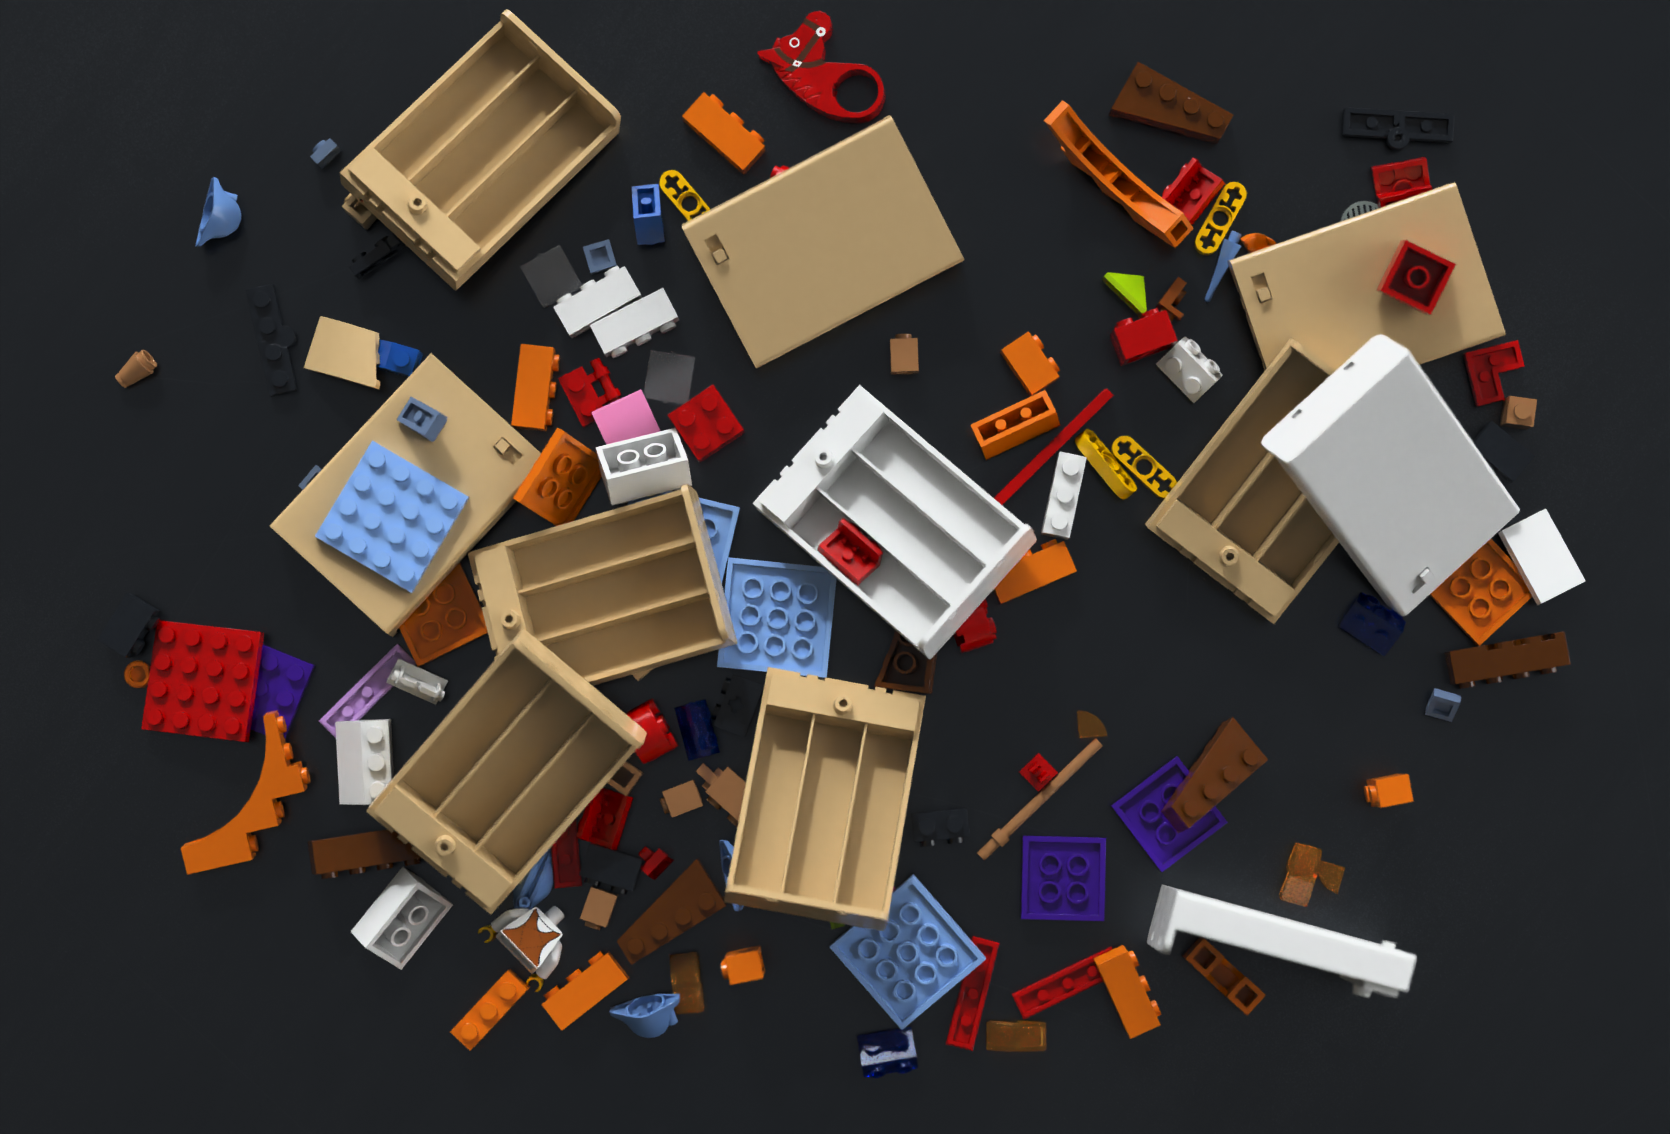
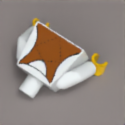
M552 906L545 914L537 907L531 910L522 907L511 909L493 920L491 925L480 928L478 934L484 932L485 929L490 932V938L484 941V943L491 942L497 938L532 974L527 979L526 985L531 980L538 981L539 986L535 992H539L544 984L543 979H547L559 963L562 943L559 939L563 934L556 925L565 916L556 906Z

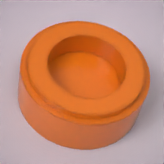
M144 661L129 663L124 670L126 683L134 688L148 686L150 665Z

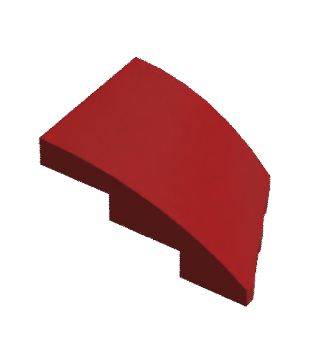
M1426 157L1371 167L1378 208L1432 190Z

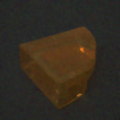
M1077 711L1079 738L1107 736L1106 729L1098 717L1086 711Z
M1318 859L1316 868L1320 881L1329 891L1338 894L1345 867Z

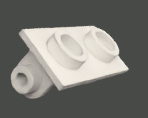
M398 658L386 683L436 705L444 697L445 691L443 690L448 680Z

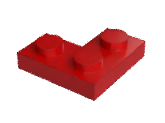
M1518 340L1463 354L1476 407L1505 400L1499 373L1525 367Z

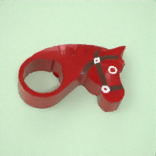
M822 11L808 14L801 26L792 35L781 39L777 37L772 49L757 52L761 60L773 65L781 81L797 98L817 113L829 119L844 123H865L874 119L884 106L885 89L880 76L874 69L863 64L824 61L826 56L824 43L831 37L833 25L830 17ZM855 75L866 76L872 79L878 86V96L875 103L869 109L862 112L847 111L837 102V91L835 90L839 88L844 80Z

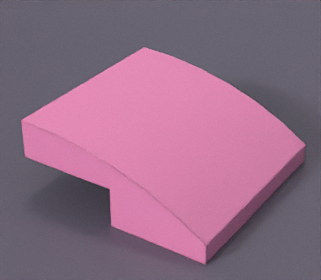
M638 390L591 412L606 445L660 432V428L642 390Z

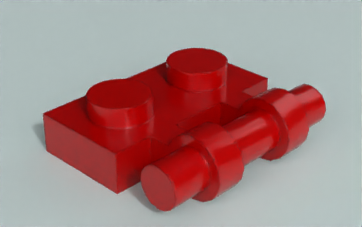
M600 358L590 362L594 372L588 376L583 366L558 378L583 428L595 422L591 412L608 403L619 400L620 396H622L619 389L614 387L609 377L611 373L608 367L603 365ZM597 381L600 382L605 391V394L598 397L592 386Z

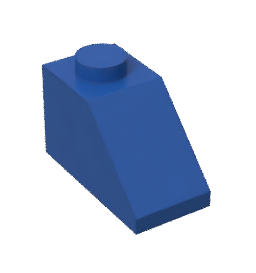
M659 184L632 187L633 219L637 245H653L665 242Z
M379 339L378 353L380 355V364L376 365V368L408 378L420 365L423 353L418 349Z

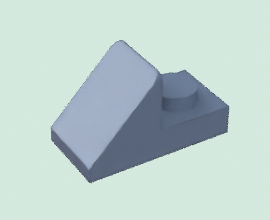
M410 397L396 420L433 442L447 422V417L419 400Z

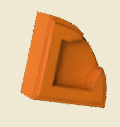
M1251 233L1240 238L1248 253L1277 244L1270 237L1260 233Z

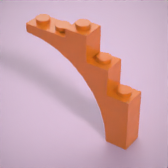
M1061 101L1045 118L1044 122L1062 145L1060 149L1071 164L1091 176L1103 193L1123 205L1136 223L1174 248L1194 229L1183 212L1164 200L1126 168L1094 136L1069 104Z
M278 710L267 712L263 716L266 733L265 760L260 779L251 798L239 814L225 826L206 837L185 843L181 847L187 875L253 860L256 852L259 851L256 836H251V832L279 826L282 822L281 818L285 817L282 802H277V798L305 792L308 788L307 784L311 782L308 768H303L302 761L290 762V759H293L291 744L285 741L284 732H287V726L284 716L279 717Z

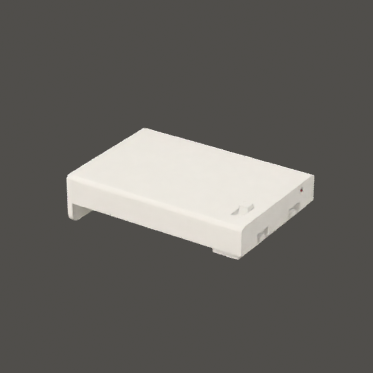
M1377 335L1370 339L1262 439L1263 447L1275 456L1386 605L1401 616L1408 615L1520 512V508L1410 352L1384 335Z
M859 385L838 408L839 414L836 417L832 415L826 421L828 426L824 430L820 428L792 459L793 465L790 468L786 466L779 473L782 477L778 481L774 479L753 504L759 512L930 660L1034 545L1037 539L1030 526L1024 525ZM842 518L846 519L849 523H854L861 533L869 540L875 541L883 552L880 566L858 586L817 551L818 545L837 529L838 523Z
M1163 884L1160 888L1147 938V944L1162 953L1168 954L1175 930L1187 932L1340 974V978L1354 984L1353 994L1367 998L1370 997L1372 991L1394 997L1398 996L1399 989L1407 991L1416 956L1395 949L1396 944L1382 941V944Z

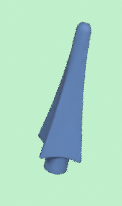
M1231 231L1228 240L1224 238L1222 241L1216 268L1205 296L1206 302L1211 301L1217 286L1229 267L1227 261L1234 259L1242 247L1238 245L1242 235L1238 232Z

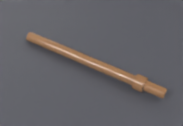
M1095 738L1001 830L998 828L991 835L992 839L977 854L985 861L999 846L1003 847L1010 840L1008 837L1103 745Z

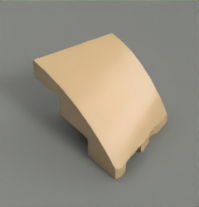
M320 316L304 368L362 386L380 389V381L376 379V365L380 364V355L378 353L379 333Z

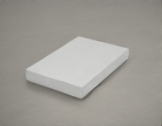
M1546 509L1498 532L1537 606L1585 582L1582 573Z

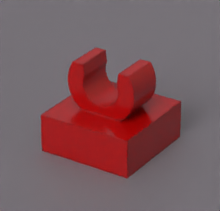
M1039 753L1019 771L1037 792L1058 773Z
M645 846L638 853L646 861L640 869L653 880H656L674 861L660 848L654 853Z

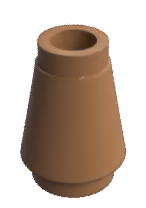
M147 351L135 352L119 373L115 375V378L122 387L127 388L129 385L154 373L153 369L157 367V363Z

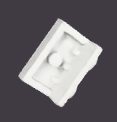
M1183 337L1156 365L1195 403L1223 375L1220 372L1219 366L1200 352L1201 349L1195 341Z

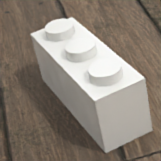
M618 266L609 269L604 273L605 278L598 282H595V280L588 281L580 287L582 291L573 296L571 293H568L556 301L558 304L553 308L571 339L590 329V324L642 299L641 293L625 266L620 269Z
M661 288L590 324V327L605 356L611 355L612 358H616L627 352L626 347L634 343L639 346L651 340L650 335L659 330L661 333L672 330L676 327L675 322L679 321V318L664 288Z
M1065 452L1058 453L1041 535L1065 540L1070 538L1087 457Z

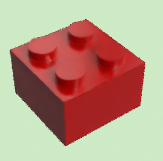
M1401 240L1376 291L1423 314L1431 315L1456 264L1412 242Z
M1158 308L1144 312L1143 316L1134 322L1131 317L1116 323L1117 325L1114 326L1110 338L1121 366L1167 350L1175 345L1178 340L1166 310L1159 312Z
M711 385L668 414L669 419L699 463L745 433L714 385Z

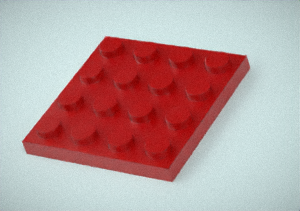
M159 620L155 632L141 729L249 743L264 633Z

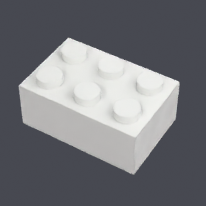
M676 428L596 447L600 473L611 505L627 503L672 490H679L682 485L686 484L692 486L688 458Z

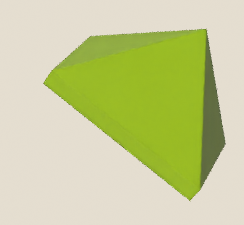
M1110 272L1103 276L1102 281L1139 317L1143 316L1142 314L1147 311L1144 276Z

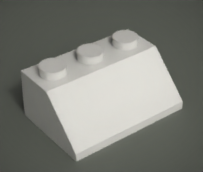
M391 719L337 721L335 726L339 803L370 805L394 778Z
M402 867L351 930V933L366 949L402 970L453 904L423 879Z

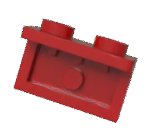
M1193 157L1189 163L1181 168L1175 181L1164 189L1162 198L1183 212L1191 225H1193L1225 183L1221 178L1202 167L1200 162Z
M844 518L839 521L837 529L821 542L817 549L819 553L857 586L880 566L883 556L880 546L875 541L866 538L854 523H849Z
M602 788L586 806L583 817L577 826L576 838L617 850L633 797Z

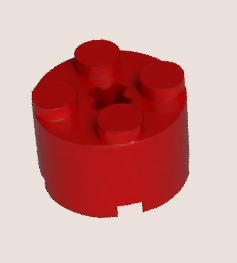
M986 598L953 634L957 646H960L961 654L992 644L993 640L997 639L995 634L997 630L993 618H987L986 616L988 614Z
M653 698L625 712L627 716L647 733L644 743L639 749L635 750L643 764L651 762L679 746L672 732L667 733L670 726L663 713L657 715L660 710Z

